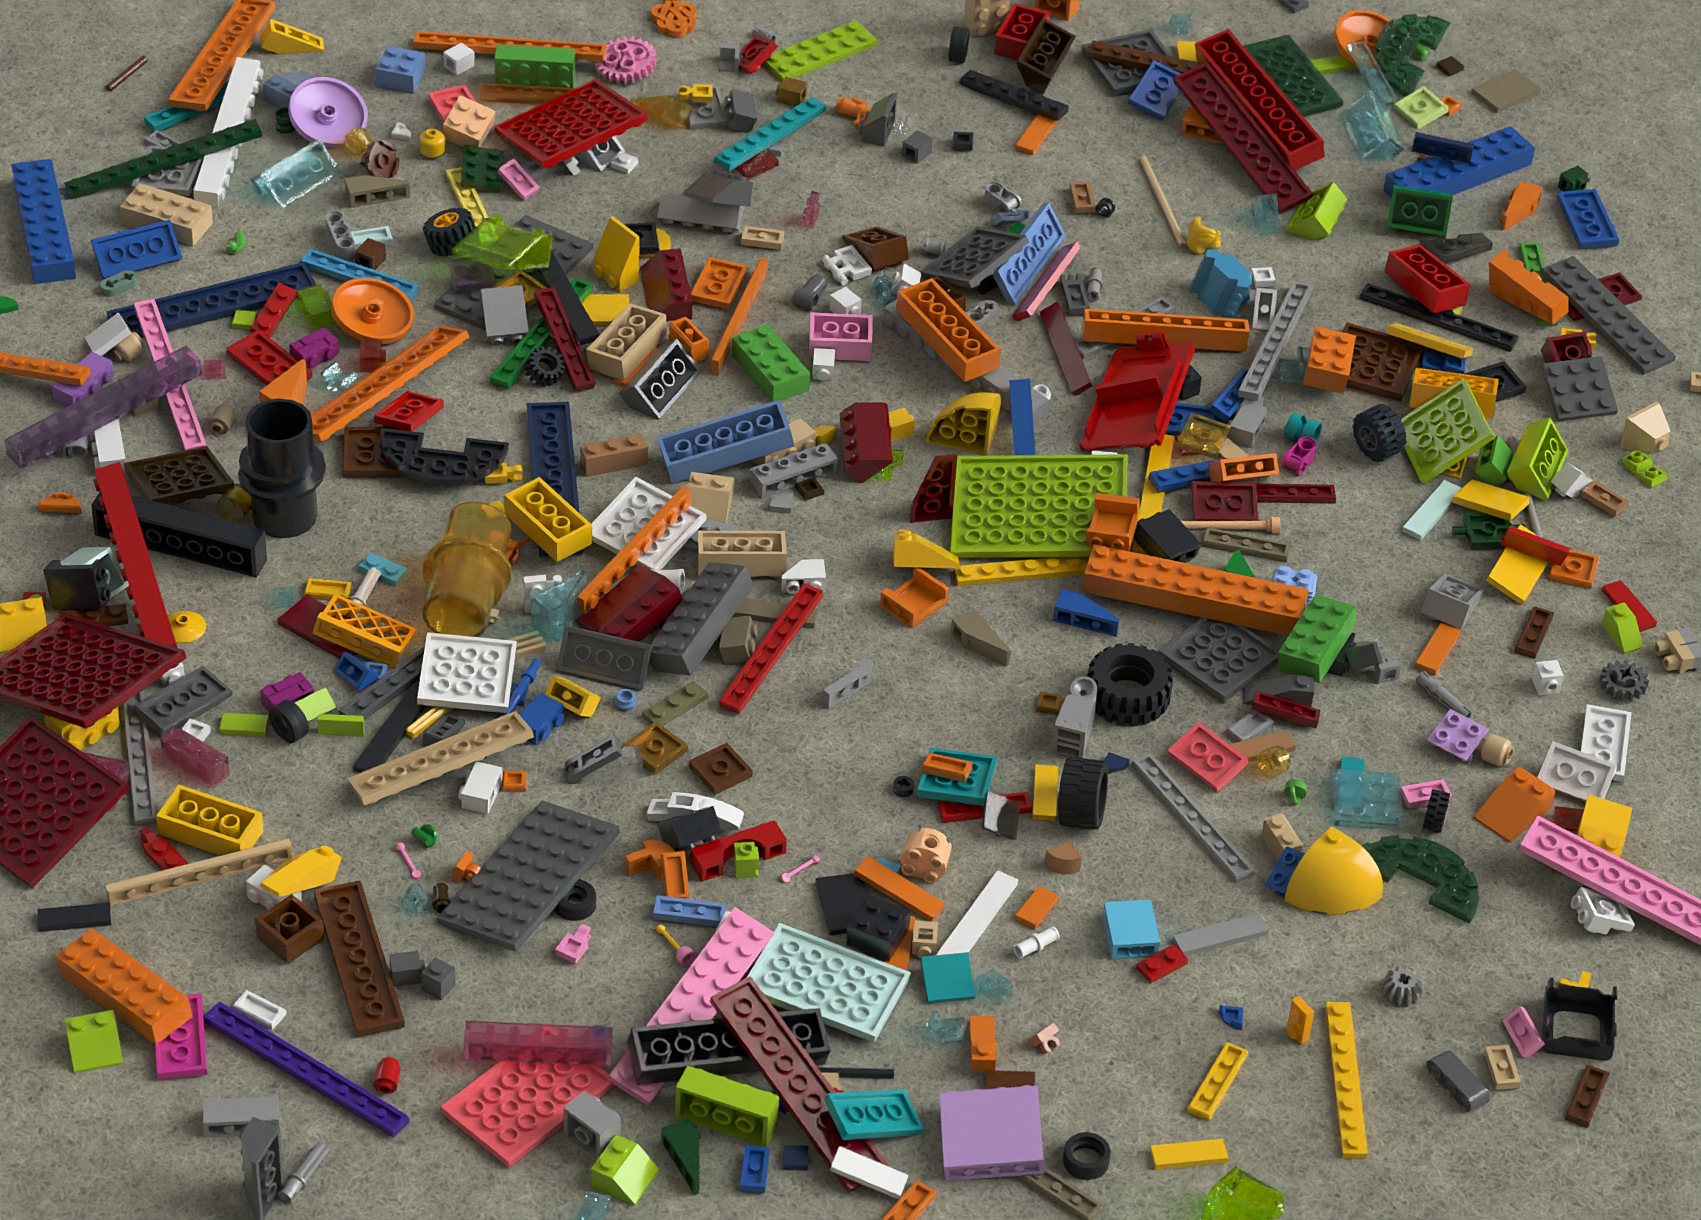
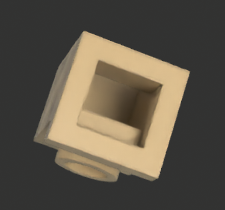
M915 920L912 954H916L919 958L936 955L938 922ZM919 931L933 932V934L919 933Z

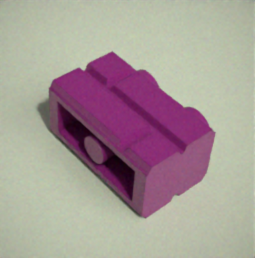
M325 327L289 345L290 354L299 361L304 359L307 368H315L319 363L327 359H333L339 354L337 338L330 334Z
M301 672L295 675H288L282 681L269 684L260 690L261 703L267 711H270L271 708L284 700H291L295 703L313 694L314 688Z

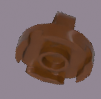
M383 140L375 141L368 146L365 153H363L360 164L366 168L370 176L393 178L399 169L400 161L399 158H396V147L391 142Z

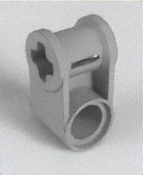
M992 181L986 184L984 204L998 213H1011V209L1021 207L1022 201L1017 193L1002 186L999 182Z

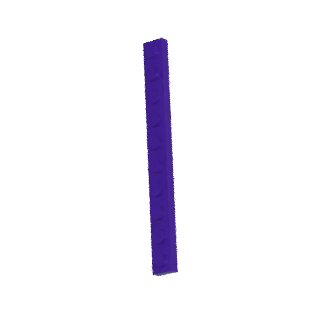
M220 1001L203 1016L204 1023L389 1136L394 1138L409 1123V1116Z

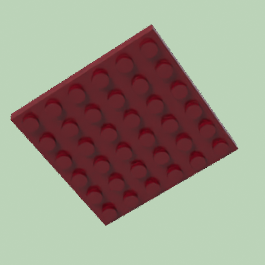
M32 716L0 746V865L33 889L122 798L130 787L122 779Z

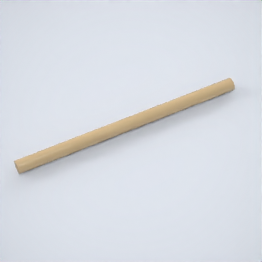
M1143 155L1139 158L1143 170L1179 247L1185 248L1187 247L1186 241L1148 159Z

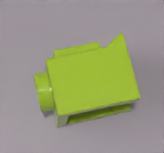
M754 842L734 843L733 861L736 864L735 877H759L758 847L754 846Z

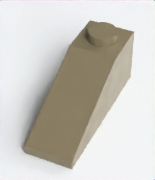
M362 175L345 178V193L351 208L410 198V185L407 180Z

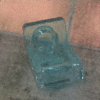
M332 363L320 373L330 391L341 390L344 392L353 386L352 383L359 379L355 371L342 373L337 363Z
M991 969L986 974H981L975 982V996L979 997L986 991H989L1006 1004L1012 999L1013 984L996 970Z
M932 1011L927 1022V1031L935 1043L961 1042L968 1023L964 1017L942 1019L938 1011Z

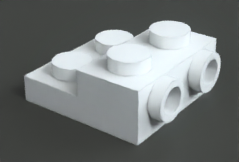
M1580 887L1577 894L1571 900V907L1576 909L1579 914V923L1584 924L1586 930L1591 933L1607 934L1610 928L1617 931L1631 932L1635 926L1624 905L1595 890Z

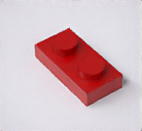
M1173 944L1137 963L1136 969L1151 984L1187 965L1189 959Z

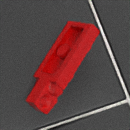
M148 826L139 830L140 839L143 841L141 846L144 849V853L161 871L189 864L160 834L155 836Z

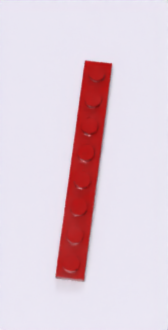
M805 583L801 586L719 700V707L736 714L741 713L823 598L822 590Z

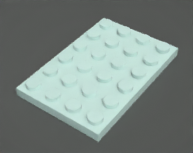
M779 923L773 937L763 949L747 977L751 976L771 1004L790 1011L820 1008L824 1024L874 1043L910 980L911 972Z

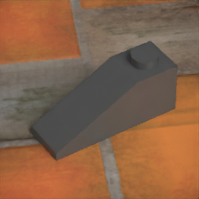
M1291 674L1247 685L1244 687V704L1252 705L1253 697L1257 690L1312 707L1314 676Z

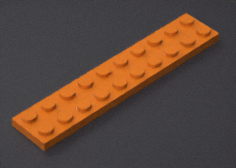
M236 0L169 97V106L206 111L231 75L236 58L243 57L276 8L275 1Z
M439 325L311 415L313 440L318 442L328 440L330 435L342 430L347 423L359 418L360 414L373 408L380 400L389 397L391 392L403 387L405 382L417 377L422 370L431 367L439 358L447 356L449 351L461 346L462 342L469 338L467 330Z

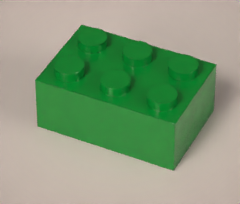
M1394 184L1387 227L1446 236L1453 193Z

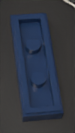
M1416 132L1412 152L1470 164L1474 144Z

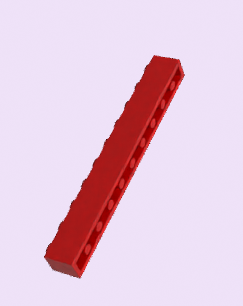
M120 462L95 469L97 478L93 479L96 491H101L102 496L98 497L102 510L106 509L108 513L104 515L107 527H112L113 532L109 533L113 546H118L115 555L118 563H123L124 566L120 571L124 582L128 581L129 587H126L129 600L134 599L135 605L131 607L135 619L139 618L141 622L137 624L140 636H145L147 639L178 648Z

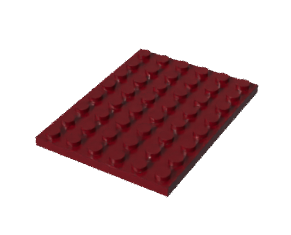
M65 613L0 657V700L83 728L93 726L103 716L110 714L119 705L126 703L133 695L143 691L153 681L160 679L170 669L177 667L187 657L182 649Z

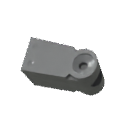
M1081 676L1076 678L1070 685V692L1065 698L1054 725L1052 753L1068 757H1084L1095 715L1097 685L1092 678Z

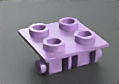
M1450 709L1429 736L1427 742L1433 744V747L1437 746L1443 749L1446 754L1449 752L1452 757L1456 756L1462 759L1464 763L1466 761L1470 763L1474 756L1472 754L1488 733L1489 728Z

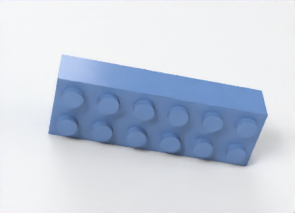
M780 400L657 437L672 484L689 479L691 472L706 474L794 447L791 429Z

